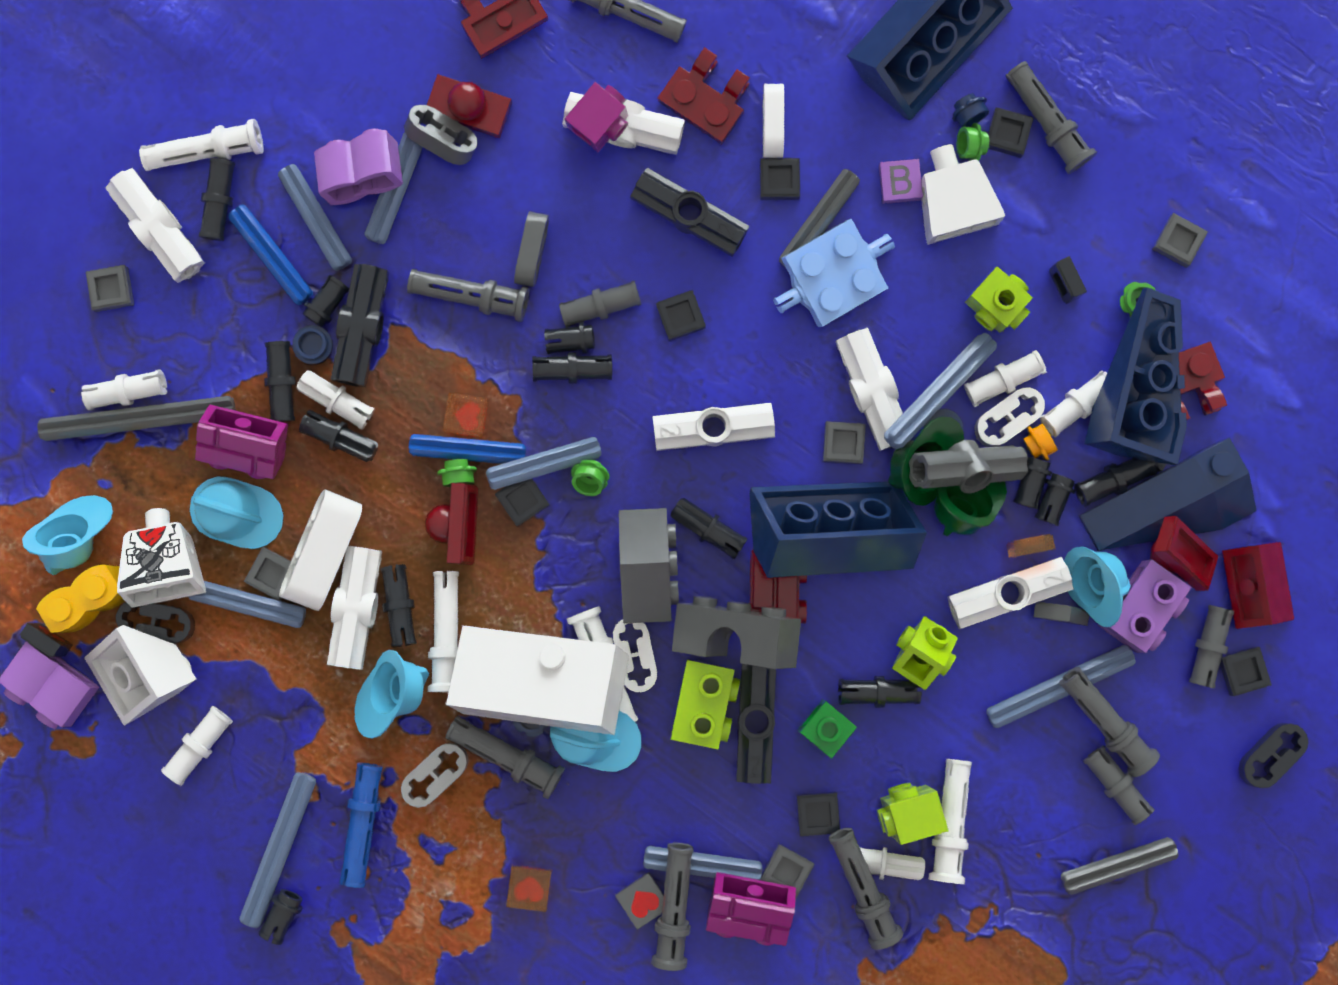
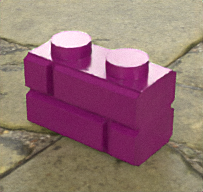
M209 404L197 425L195 460L209 463L215 469L229 468L246 472L249 476L256 479H274L285 458L288 423Z
M716 872L708 908L706 931L715 932L724 938L736 936L751 939L766 946L773 944L786 946L795 911L796 887Z

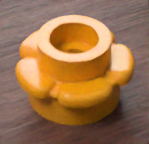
M1043 424L1033 429L1031 426L1027 427L1029 435L1023 438L1031 455L1033 458L1042 456L1044 460H1049L1048 456L1057 452L1058 449L1048 430Z

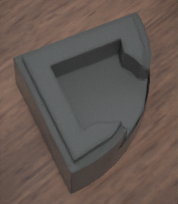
M1045 602L1035 604L1034 617L1088 626L1089 614L1084 609Z

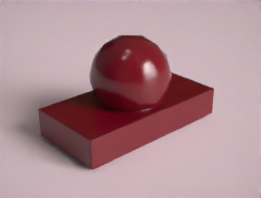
M437 74L427 105L467 128L500 138L512 105V99L481 89L480 86L473 82H460Z
M451 483L450 505H438L426 516L424 523L430 538L439 543H448L447 563L473 565L475 561L479 490L477 486L466 483Z
M1177 516L1164 517L1158 539L1151 547L1150 559L1172 574L1177 573L1196 591H1208L1218 555Z

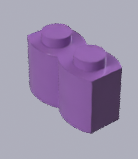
M368 129L351 141L333 140L314 152L318 191L330 205L354 202L368 194L384 193L403 184L398 142L387 130Z
M27 641L0 677V683L6 688L3 692L5 696L22 706L26 702L38 711L35 715L36 718L53 729H56L58 726L71 727L99 689L95 682L67 664L62 658L49 657Z

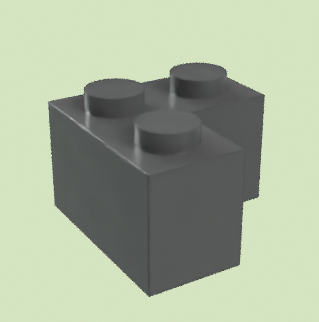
M667 508L619 510L623 623L672 621L671 605L679 603L678 581H670V576L678 575L677 551H669V548H676L675 524H667Z

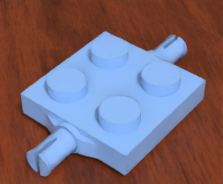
M849 219L785 255L781 259L790 274L792 289L773 299L775 305L789 299V301L776 308L780 313H784V311L800 302L810 311L817 326L823 327L888 289V286L878 269L876 258L895 248L894 242L887 243L879 248V246L892 240V238L888 234H884L881 238L868 244L860 236L852 219Z

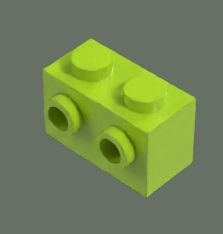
M692 660L686 661L671 740L717 750L719 749L720 741L728 742L732 718L725 717L728 701L736 703L740 679L733 678L734 669Z
M911 783L896 785L888 788L889 795L880 797L883 808L876 810L883 833L886 832L888 837L894 838L900 845L949 831L938 793L926 784L919 787L912 786Z

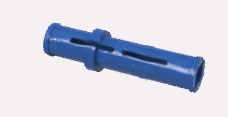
M357 763L353 796L348 799L347 807L351 809L345 843L343 867L339 880L340 885L347 887L363 888L366 884V871L372 841L373 824L376 812L380 811L381 803L377 800L383 766L372 763Z

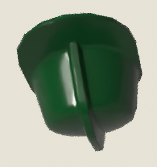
M944 416L931 420L916 439L910 440L903 448L895 449L890 461L891 475L888 483L892 487L904 491L908 500L915 505L926 506L933 502L938 496V487L924 489L922 487H914L909 478V461L914 453L947 451L954 444L964 441V431L959 422L952 417Z
M1005 481L992 482L984 489L974 493H964L959 486L938 487L934 511L938 520L945 526L943 535L947 537L953 532L961 535H971L976 533L981 527L989 526L1005 502L1007 495Z

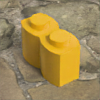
M112 565L91 567L82 572L73 581L71 587L59 588L46 595L40 601L36 610L51 633H70L81 630L93 622L100 611L111 610L125 602L117 593L120 567Z

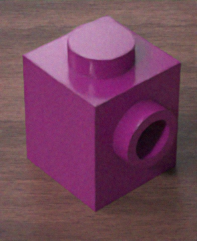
M594 82L564 120L568 129L595 151L599 152L609 139L612 141L617 140L626 129L628 113L626 106L623 105L626 99L612 86L607 85L604 89Z

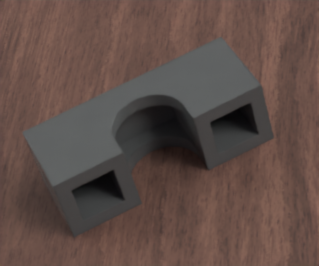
M693 596V603H677L672 651L703 657L727 656L729 639L732 633L735 632L741 642L740 663L772 669L796 668L801 619L786 617V609L762 607L760 613L751 611L752 604L727 601V607L717 606L716 598Z

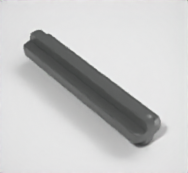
M847 169L841 171L781 254L779 262L784 267L782 257L825 232L859 185L860 179L857 175Z
M1166 837L1063 872L1061 874V881L1065 891L1073 895L1175 860L1179 857L1178 849L1173 839Z

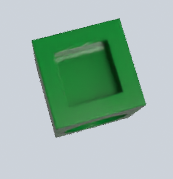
M821 700L797 731L832 759L856 730L857 726L827 701Z

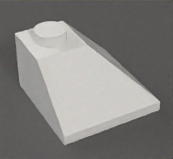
M124 625L116 628L84 657L124 726L179 694L196 680L189 661L181 654L175 644Z

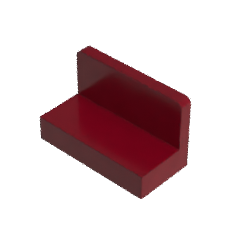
M1280 542L1222 550L1232 611H1235L1233 617L1236 629L1273 625L1294 620L1285 561Z

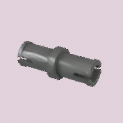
M635 281L604 291L597 288L592 290L591 295L559 303L566 328L597 317L604 320L609 318L608 314L642 305Z
M1208 605V613L1201 640L1196 639L1195 647L1199 648L1189 682L1215 689L1222 655H1227L1229 647L1225 646L1235 611Z
M1102 745L1090 753L1083 762L1087 764L1106 789L1103 792L1108 798L1113 797L1132 820V823L1137 825L1148 818L1155 809L1149 805L1133 785L1132 781L1134 778L1130 773L1124 774Z

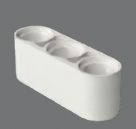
M326 489L321 492L282 582L279 593L281 598L319 611L328 595L362 512V504Z

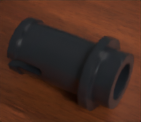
M329 275L310 303L305 302L304 306L306 309L302 314L316 325L323 327L325 322L330 323L332 321L330 315L345 294L349 292V288L335 277Z
M580 322L578 327L545 329V340H562V342L545 344L547 354L582 350L583 354H586L588 349H595V336L592 325L585 326L584 322Z
M1028 457V472L1020 480L1016 496L1013 500L1014 503L1038 509L1046 477L1052 474L1049 471L1051 463Z
M1052 473L1050 480H1045V484L1048 486L1034 517L1059 526V521L1070 493L1075 494L1076 490L1073 489L1075 481Z
M281 889L279 894H275L272 898L274 905L263 927L258 932L259 936L268 941L274 927L277 926L271 943L281 945L295 915L300 914L303 910L301 906L302 897L287 889Z

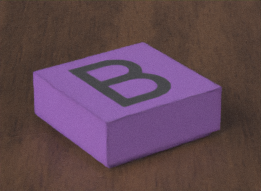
M919 159L880 162L879 174L882 204L922 200L923 193Z

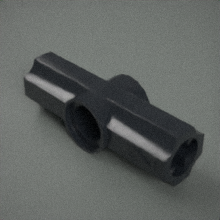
M646 168L644 173L641 174L630 196L631 200L672 222L679 231L693 234L731 257L738 250L750 227L707 202L700 193L688 191L649 168ZM685 205H694L699 208L701 214L697 219L688 221L680 216L679 210Z
M354 264L346 305L341 307L337 321L336 337L339 341L331 372V380L334 382L355 387H366L374 346H378L383 330L384 314L381 311L389 280L388 270L367 264Z
M741 663L736 782L771 784L773 731L775 727L776 669ZM755 710L763 711L767 716L766 727L757 733L750 732L745 726L746 716Z

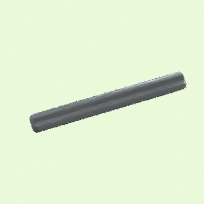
M222 396L44 418L38 421L37 428L40 439L50 441L199 422L209 404L235 411L236 408L233 398Z

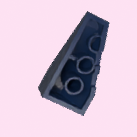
M1148 287L1142 289L1093 406L1084 444L1117 456L1178 465L1187 428L1186 413L1181 412L1180 389L1185 388L1184 375H1180L1179 351L1183 348L1181 300Z
M1229 437L1213 443L1178 462V465H1173L1128 489L1126 492L1079 515V518L1097 551L1156 541L1166 516H1177L1195 534L1222 530L1257 510L1249 471Z

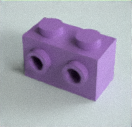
M1151 559L1141 561L1130 577V590L1128 594L1123 596L1122 613L1118 622L1112 627H1102L1098 624L1100 628L1124 645H1128L1136 653H1147L1149 649L1154 651L1161 644L1166 636V631L1163 628L1171 617L1175 619L1184 611L1189 602L1186 595L1192 588Z

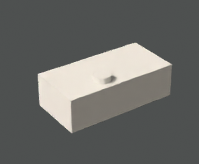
M462 626L446 705L466 715L615 735L629 655L616 644Z

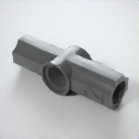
M964 440L954 444L947 451L914 453L909 461V478L914 487H922L924 489L959 486L964 493H974L984 489L992 482L1022 480L1028 472V455L1022 446L1015 447L1011 445L979 448L974 440Z

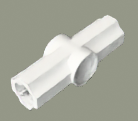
M570 92L564 110V118L583 97L582 94ZM626 100L623 105L627 109L628 117L626 121L628 125L617 140L612 141L609 139L607 143L623 148H635L637 145L677 155L685 120L647 111L644 106ZM563 118V127L568 128Z
M131 168L121 171L112 177L109 184L105 187L130 220L128 225L149 251L154 252L172 278L179 283L190 279L198 273L205 262L191 242L181 232L182 226L172 212L160 199H156L138 173Z
M865 328L836 340V345L851 379L849 380V387L859 411L865 414L879 451L891 447L885 441L884 433L903 413L897 401L899 393L894 378L888 367L883 366L869 329Z
M771 403L730 408L711 407L704 411L653 416L656 451L706 445L716 447L723 443L775 438V424ZM711 417L721 419L725 426L724 433L718 437L708 436L702 428L706 419Z
M354 546L347 547L340 587L336 588L332 601L331 622L334 625L327 665L363 670L369 629L375 623L378 608V593L375 592L382 560V551Z
M1058 557L947 596L949 608L958 629H962L1073 590L1072 577L1063 558ZM1007 582H1012L1019 590V597L1012 605L1006 603L1001 596V589Z

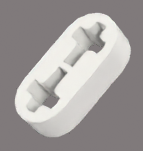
M764 84L763 158H783L784 84Z
M1030 387L1015 391L977 420L974 427L977 440L987 447H997L1010 440L1038 420L1043 414L1045 401L1042 395ZM1018 397H1021L1023 400H1028L1029 398L1033 400L1034 405L1030 408L1033 413L1032 416L1027 412L1020 414L1016 418L1012 415L1011 411L1020 405ZM1005 417L1008 424L999 430L1002 437L1000 439L995 435L988 437L984 432L988 428L986 420L989 419L992 423H995Z
M621 620L615 626L613 640L614 644L629 655L624 685L631 691L645 692L655 684L657 679V668L649 631L644 623H623V620ZM633 624L634 629H641L643 632V637L637 639L638 652L631 653L628 641L620 640V633L625 632V625ZM639 656L642 668H649L651 671V676L645 678V685L638 686L636 680H629L628 673L634 670L632 657Z

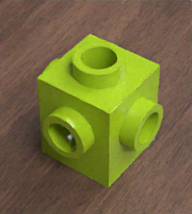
M997 266L965 303L976 312L974 317L984 328L989 331L995 329L1001 333L1008 325L1015 330L1030 313L1025 306L1033 297L1027 293L1029 288L1023 280L1014 274L1008 276Z
M924 616L915 628L908 625L899 637L896 646L901 648L892 669L926 690L939 674L944 676L953 665L956 655L951 652L958 637Z

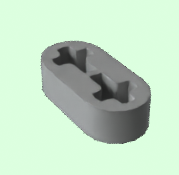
M445 743L436 748L403 780L401 794L405 802L413 807H425L441 795L467 769L469 760L465 749L456 743ZM443 751L447 754L456 752L459 755L456 761L459 767L457 771L448 768L441 775L435 771L444 761L441 756ZM431 775L434 781L426 789L429 794L428 798L422 795L416 798L413 797L410 793L414 789L411 783L412 780L415 779L421 782Z

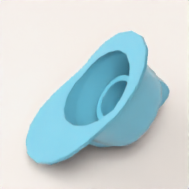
M218 476L203 482L197 487L191 498L190 514L192 522L199 532L209 538L240 548L256 549L264 547L276 539L282 529L284 515L281 504L272 493L261 487L233 478Z
M95 495L82 496L70 500L42 522L28 530L22 539L23 547L29 553L38 555L46 571L52 575H56L64 569L77 567L89 559L93 551L94 536L110 522L113 514L112 505L107 499Z
M1084 546L1073 548L1064 559L1072 577L1073 590L1068 591V593L1096 623L1102 627H1112L1120 618L1123 596L1128 594L1131 586L1126 569L1115 555L1108 552H1094Z
M387 650L383 652L357 695L355 722L358 731L367 738L379 737L388 729L395 717L417 710L421 704L424 685L429 676L428 670L424 667L416 666L414 663L403 661L397 651Z
M621 711L618 713L615 735L550 726V737L554 748L562 759L573 764L601 771L617 772L628 768L637 759L641 750V733L637 724Z

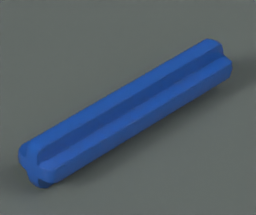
M243 204L232 210L228 215L230 221L296 305H301L313 296V291L252 212Z
M412 434L409 440V453L420 457L453 460L468 459V461L503 464L526 457V446L521 443Z

